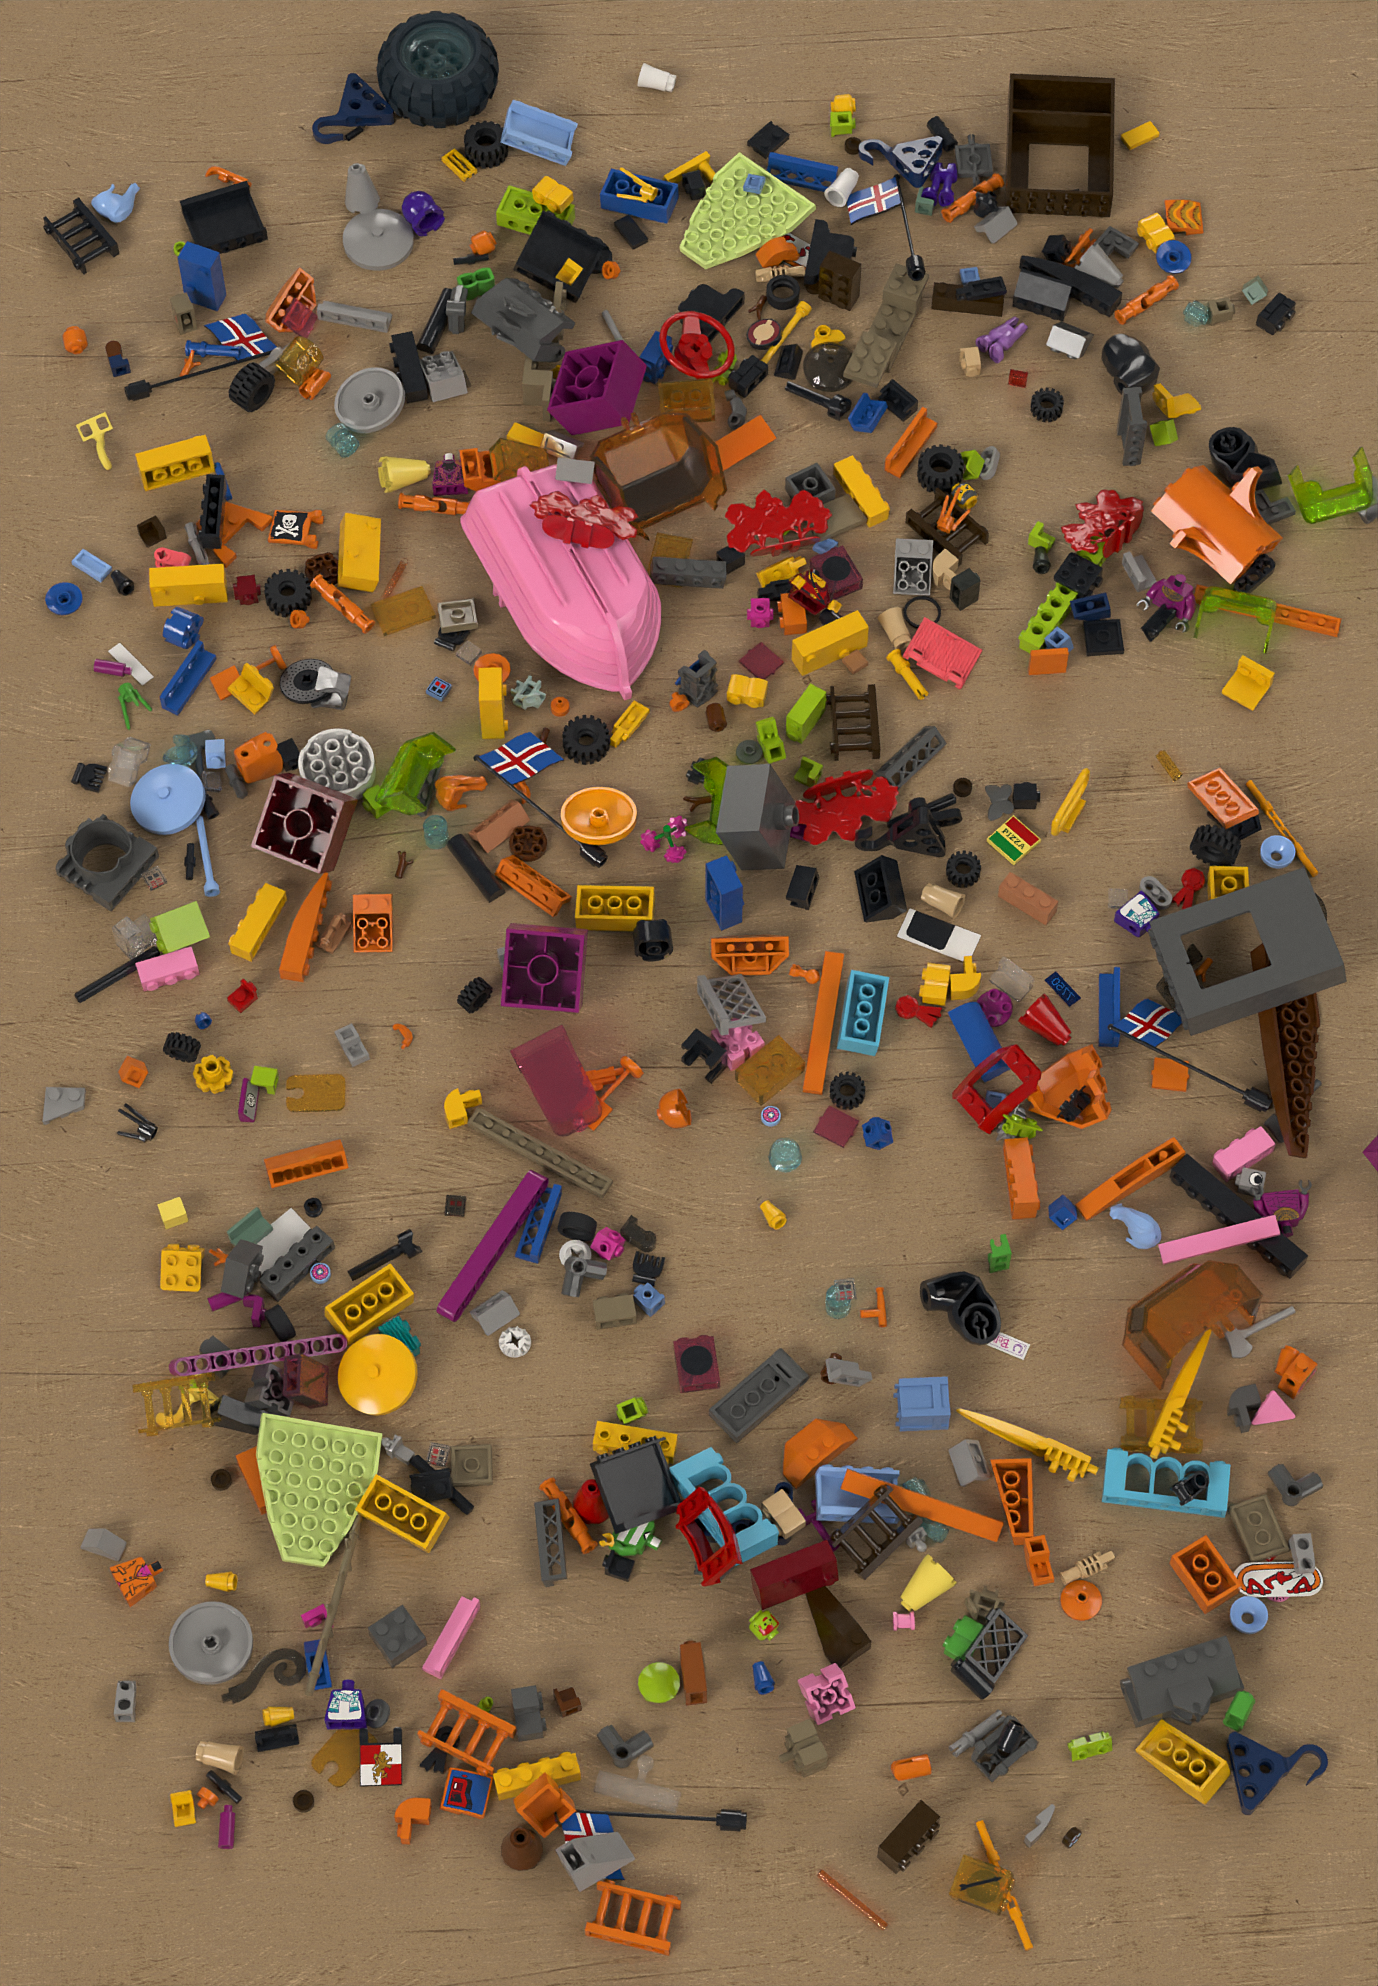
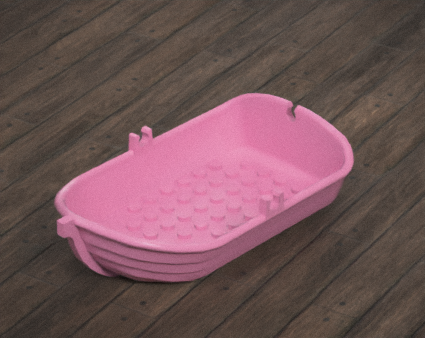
M557 464L532 472L526 466L521 467L517 471V477L476 491L466 513L461 516L460 523L493 582L494 597L499 596L500 608L507 607L526 642L539 656L558 671L586 685L611 692H620L624 701L631 699L632 690L630 686L634 684L648 664L659 638L661 601L657 588L628 539L621 540L614 535L615 541L613 545L606 549L594 547L587 549L581 547V544L573 542L566 544L563 543V540L550 537L542 529L543 519L537 518L534 515L535 509L529 506L533 501H538L540 496L548 495L555 491H560L568 496L575 505L579 504L580 500L591 499L595 495H599L604 499L594 481H592V484L556 480Z

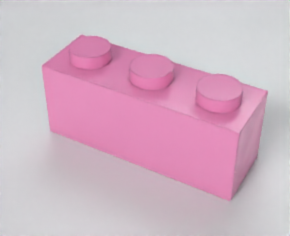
M192 947L135 963L143 991H153L158 987L173 985L177 981L193 979L195 976L200 975Z
M1262 1126L1257 1129L1252 1128L1242 1139L1239 1140L1237 1138L1225 1150H1218L1214 1154L1212 1166L1225 1182H1228L1237 1176V1173L1240 1174L1243 1167L1249 1168L1274 1151L1275 1142Z

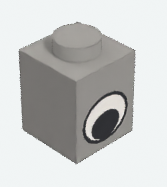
M1243 1167L1241 1174L1237 1173L1235 1185H1238L1237 1193L1253 1196L1249 1192L1250 1187L1254 1188L1255 1194L1258 1193V1185L1264 1187L1266 1172Z

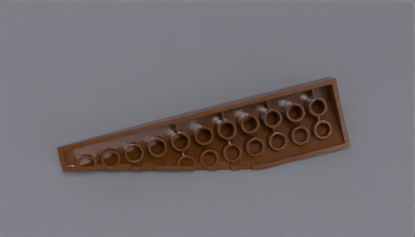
M1263 943L1250 952L1253 972L1271 965ZM1316 993L1258 1013L1266 1071L1284 1143L1289 1156L1306 1159L1308 1156L1309 1135L1307 1133L1311 1124L1309 1112L1312 1110V1102L1310 1101L1314 1093L1316 1071L1314 1060L1317 1059V1051L1315 1049L1316 1043L1319 1040L1317 1029L1320 1027V1016Z

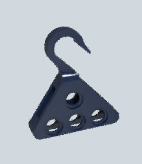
M350 73L346 80L338 113L318 118L312 126L313 136L319 143L331 144L344 140L343 134H322L319 132L320 128L324 126L362 127L365 125H392L395 122L394 110L389 103L356 73Z
M934 136L897 144L894 147H890L878 139H868L859 144V157L873 166V157L867 150L875 149L880 151L913 187L920 188L924 185L935 164L942 156V137Z
M1238 1732L1230 1733L1226 1742L1241 1811L1245 1815H1251L1304 1754H1314L1320 1761V1767L1314 1771L1306 1786L1315 1779L1320 1778L1328 1765L1326 1753L1322 1748L1314 1744L1303 1745L1294 1754L1286 1758ZM1241 1749L1245 1755L1237 1756L1234 1750ZM1266 1766L1270 1772L1263 1773L1259 1767ZM1241 1769L1247 1770L1248 1773H1249V1776H1247V1777L1241 1776V1775L1239 1774V1770H1241ZM1251 1790L1254 1796L1247 1797L1243 1791Z

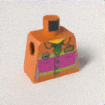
M1301 1352L1283 1374L1278 1389L1294 1400L1315 1375L1318 1364ZM1288 1381H1293L1295 1385L1290 1384Z

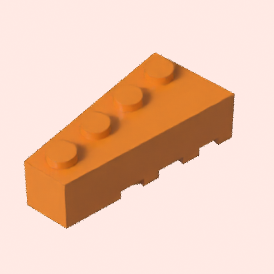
M1028 1137L1004 1139L1003 1152L1012 1220L1036 1218L1037 1211L1040 1210V1200L1037 1194V1180L1034 1177L1035 1163L1031 1159V1156H1033L1032 1144H1029Z
M1032 1458L990 1460L1013 1543L1014 1545H1024L1025 1538L1035 1537Z

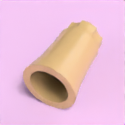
M894 607L881 613L877 620L884 628L892 645H894L895 649L902 650L907 648L911 639L901 608Z
M928 883L922 891L921 900L955 919L963 907L965 894Z
M200 1741L196 1749L195 1760L236 1775L243 1761L244 1747Z

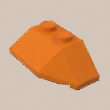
M299 267L284 284L266 313L265 322L279 333L300 332L316 306L314 278Z
M733 935L711 938V958L731 976L737 974L770 975L789 956V936Z
M814 1419L785 1443L783 1476L797 1489L815 1475L819 1467L831 1462L857 1441L858 1438L844 1423Z

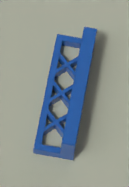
M770 152L766 171L770 173L771 169L779 170L780 174L773 176L785 184L825 192L828 187L823 186L821 182L829 181L833 183L838 178L837 166ZM793 173L797 175V178L790 179L787 175ZM807 177H811L814 179V181L808 183L804 179Z
M197 641L159 697L161 707L177 716L217 659L216 655L204 649L202 641Z
M1114 967L1113 974L1099 973L1098 1047H1118L1120 1034L1113 1030L1109 1031L1108 1025H1114L1120 1021V967Z
M554 1184L553 1188L547 1187L544 1193L550 1194L548 1202L543 1204L541 1199H539L530 1212L515 1258L538 1264L562 1196L561 1185ZM543 1209V1217L537 1221L534 1214ZM537 1226L536 1237L531 1239L528 1231ZM531 1244L530 1255L521 1253L523 1247Z

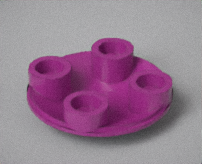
M991 989L978 998L977 1002L980 1004L991 1027L1001 1026L1011 1017L1013 1004L1006 993L997 989Z

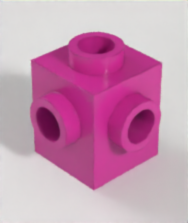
M751 598V609H747V620H751V627H769L770 620H773V609H770L769 598Z
M605 1227L598 1231L590 1248L596 1251L601 1258L610 1261L622 1254L626 1239L621 1237L619 1232Z

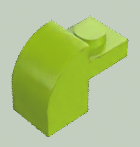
M769 717L755 722L758 733L756 735L757 740L762 747V754L766 761L770 764L786 759L784 744L778 735L775 718Z

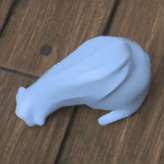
M136 183L131 184L122 196L112 193L115 188L114 184H112L110 189L93 197L91 201L93 208L101 216L109 218L112 222L118 223L125 220L132 212L135 195L140 189Z
M1122 1203L1111 1207L1110 1216L1112 1219L1121 1220L1128 1227V1232L1132 1239L1127 1237L1126 1241L1138 1249H1149L1155 1247L1160 1242V1227L1150 1215L1124 1207Z

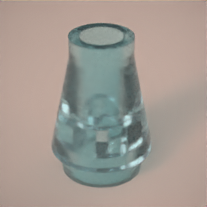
M924 1517L920 1518L923 1523L918 1528L923 1527L928 1537L934 1542L942 1543L949 1532L946 1525Z

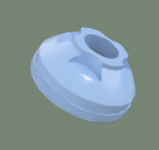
M1274 835L1263 841L1260 855L1266 865L1276 869L1285 868L1292 863L1295 857V847L1288 838ZM1279 853L1282 859L1275 861L1271 858V854Z
M1244 1596L1232 1604L1230 1620L1239 1632L1255 1634L1266 1625L1268 1611L1265 1604L1258 1598ZM1248 1613L1253 1616L1254 1620L1251 1624H1246L1242 1621L1241 1616Z

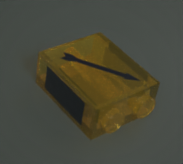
M963 1854L949 1896L953 1900L1000 1916L1001 1911L1004 1912L1008 1904L1006 1897L1008 1892L1013 1890L1016 1879H1014L1012 1871Z

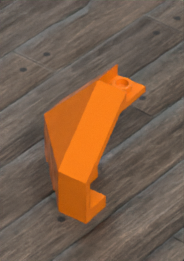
M1092 1044L1066 1054L1042 1071L1041 1079L1038 1080L1037 1084L1038 1091L1027 1098L1029 1102H1032L1028 1111L1080 1129L1108 1119L1111 1105L1109 1102H1106L1105 1093H1108L1104 1077H1101L1099 1070L1103 1066ZM1085 1085L1086 1087L1083 1089V1092L1090 1094L1091 1103L1085 1107L1074 1121L1067 1122L1063 1115L1056 1118L1061 1112L1059 1107L1064 1101L1070 1102L1069 1096L1074 1090L1080 1091Z

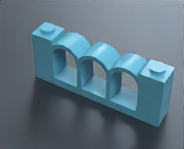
M712 1447L670 1467L669 1470L676 1489L684 1499L696 1490L695 1486L710 1479H719L724 1483L708 1491L717 1503L725 1499H735L740 1502L738 1505L724 1511L731 1524L741 1519H750L755 1522L754 1525L736 1534L742 1562L778 1545L779 1531L776 1525L771 1524L767 1518L762 1520L761 1510L756 1505L747 1503L745 1489L738 1484L731 1483L729 1469L722 1465V1456L716 1453ZM707 1508L698 1518L720 1547L725 1545L722 1532L715 1517Z
M1121 1448L1108 1449L1105 1461L1102 1502L1225 1518L1231 1465L1223 1461L1210 1462L1208 1466L1204 1462L1196 1460L1182 1466L1178 1460L1172 1457H1162L1154 1463L1150 1457L1142 1453H1134L1128 1456V1451H1124ZM1140 1464L1147 1468L1149 1472L1148 1493L1125 1490L1126 1470L1129 1466ZM1161 1468L1172 1469L1176 1473L1178 1481L1182 1480L1189 1472L1204 1471L1209 1477L1205 1500L1193 1499L1181 1506L1178 1497L1153 1494L1156 1471Z

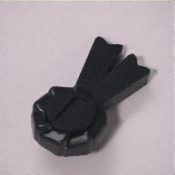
M450 1726L438 1729L434 1737L445 1743L453 1728ZM458 1736L453 1745L456 1749L460 1743V1736ZM435 1747L419 1766L425 1768L426 1772H428L435 1763L434 1773L440 1772L444 1774L447 1753Z

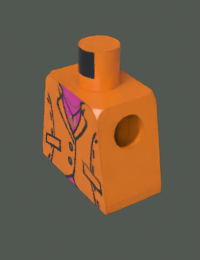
M142 1557L110 1567L111 1573L129 1607L136 1604L157 1587L153 1577L163 1572L158 1560L147 1566Z

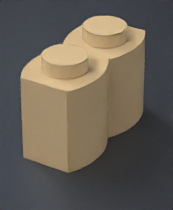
M783 1489L762 1502V1515L765 1519H770L776 1525L779 1531L778 1536L787 1539L806 1526L804 1517Z

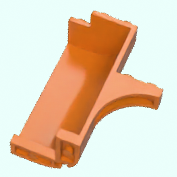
M1204 465L1195 466L1192 469L1187 468L1181 478L1174 484L1170 483L1164 491L1166 493L1162 498L1159 497L1153 503L1154 508L1151 510L1154 515L1174 532L1173 540L1170 542L1174 548L1183 549L1196 555L1218 572L1229 584H1234L1259 555L1272 552L1283 539L1281 535L1265 522L1257 509L1255 488L1263 472L1258 466L1248 468L1244 472V478L1241 482L1238 481L1231 490Z

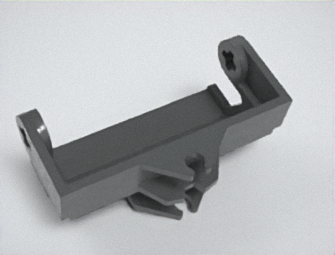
M514 278L503 279L481 297H478L471 312L491 328V334L497 335V339L515 346L533 361L558 362L564 357L565 348L559 343L551 342L562 329H573L575 322L567 317L563 310L555 308L551 301L543 299L541 294L530 289L527 283Z
M1227 1636L1127 1667V1672L1130 1679L1120 1680V1687L1136 1728L1169 1717L1191 1725L1192 1715L1196 1717V1723H1199L1202 1716L1208 1713L1210 1704L1234 1697L1238 1691L1242 1692L1244 1690V1685L1238 1673L1234 1654Z

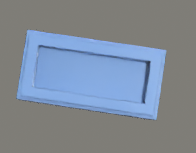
M82 549L71 561L73 566L100 583L112 571L110 565L85 549Z

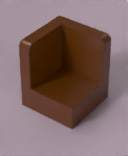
M573 1687L558 1692L557 1688L553 1689V1696L562 1718L582 1711L580 1699L576 1696Z

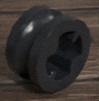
M309 1198L304 1203L305 1212L309 1217L315 1218L321 1215L323 1208L319 1199ZM312 1204L317 1206V1209L314 1208V1211H311L309 1207L310 1205L313 1207Z

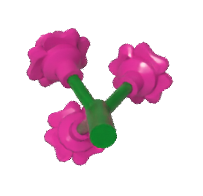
M681 815L671 817L670 822L663 827V833L659 835L655 831L647 829L645 833L641 834L642 840L640 843L646 851L654 852L656 848L660 847V838L665 837L668 839L669 849H667L664 858L667 862H681L687 851L683 846H676L672 841L671 835H674L675 838L686 836V831L690 829L687 825V819H682Z

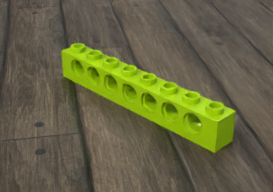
M1098 536L1091 537V539L1098 540L1099 538L1102 539ZM1105 542L1097 543L1099 548L1095 554H1090L1084 550L1076 552L1077 555L1100 567L1107 559L1102 555ZM1056 582V587L1054 590L1051 589L1049 591L1046 602L1040 604L1037 615L1035 617L1032 616L1029 620L1028 628L1020 633L1018 638L1020 640L1019 648L1028 653L1031 650L1045 649L1046 643L1044 638L1057 626H1061L1072 610L1070 601L1076 600L1078 593Z

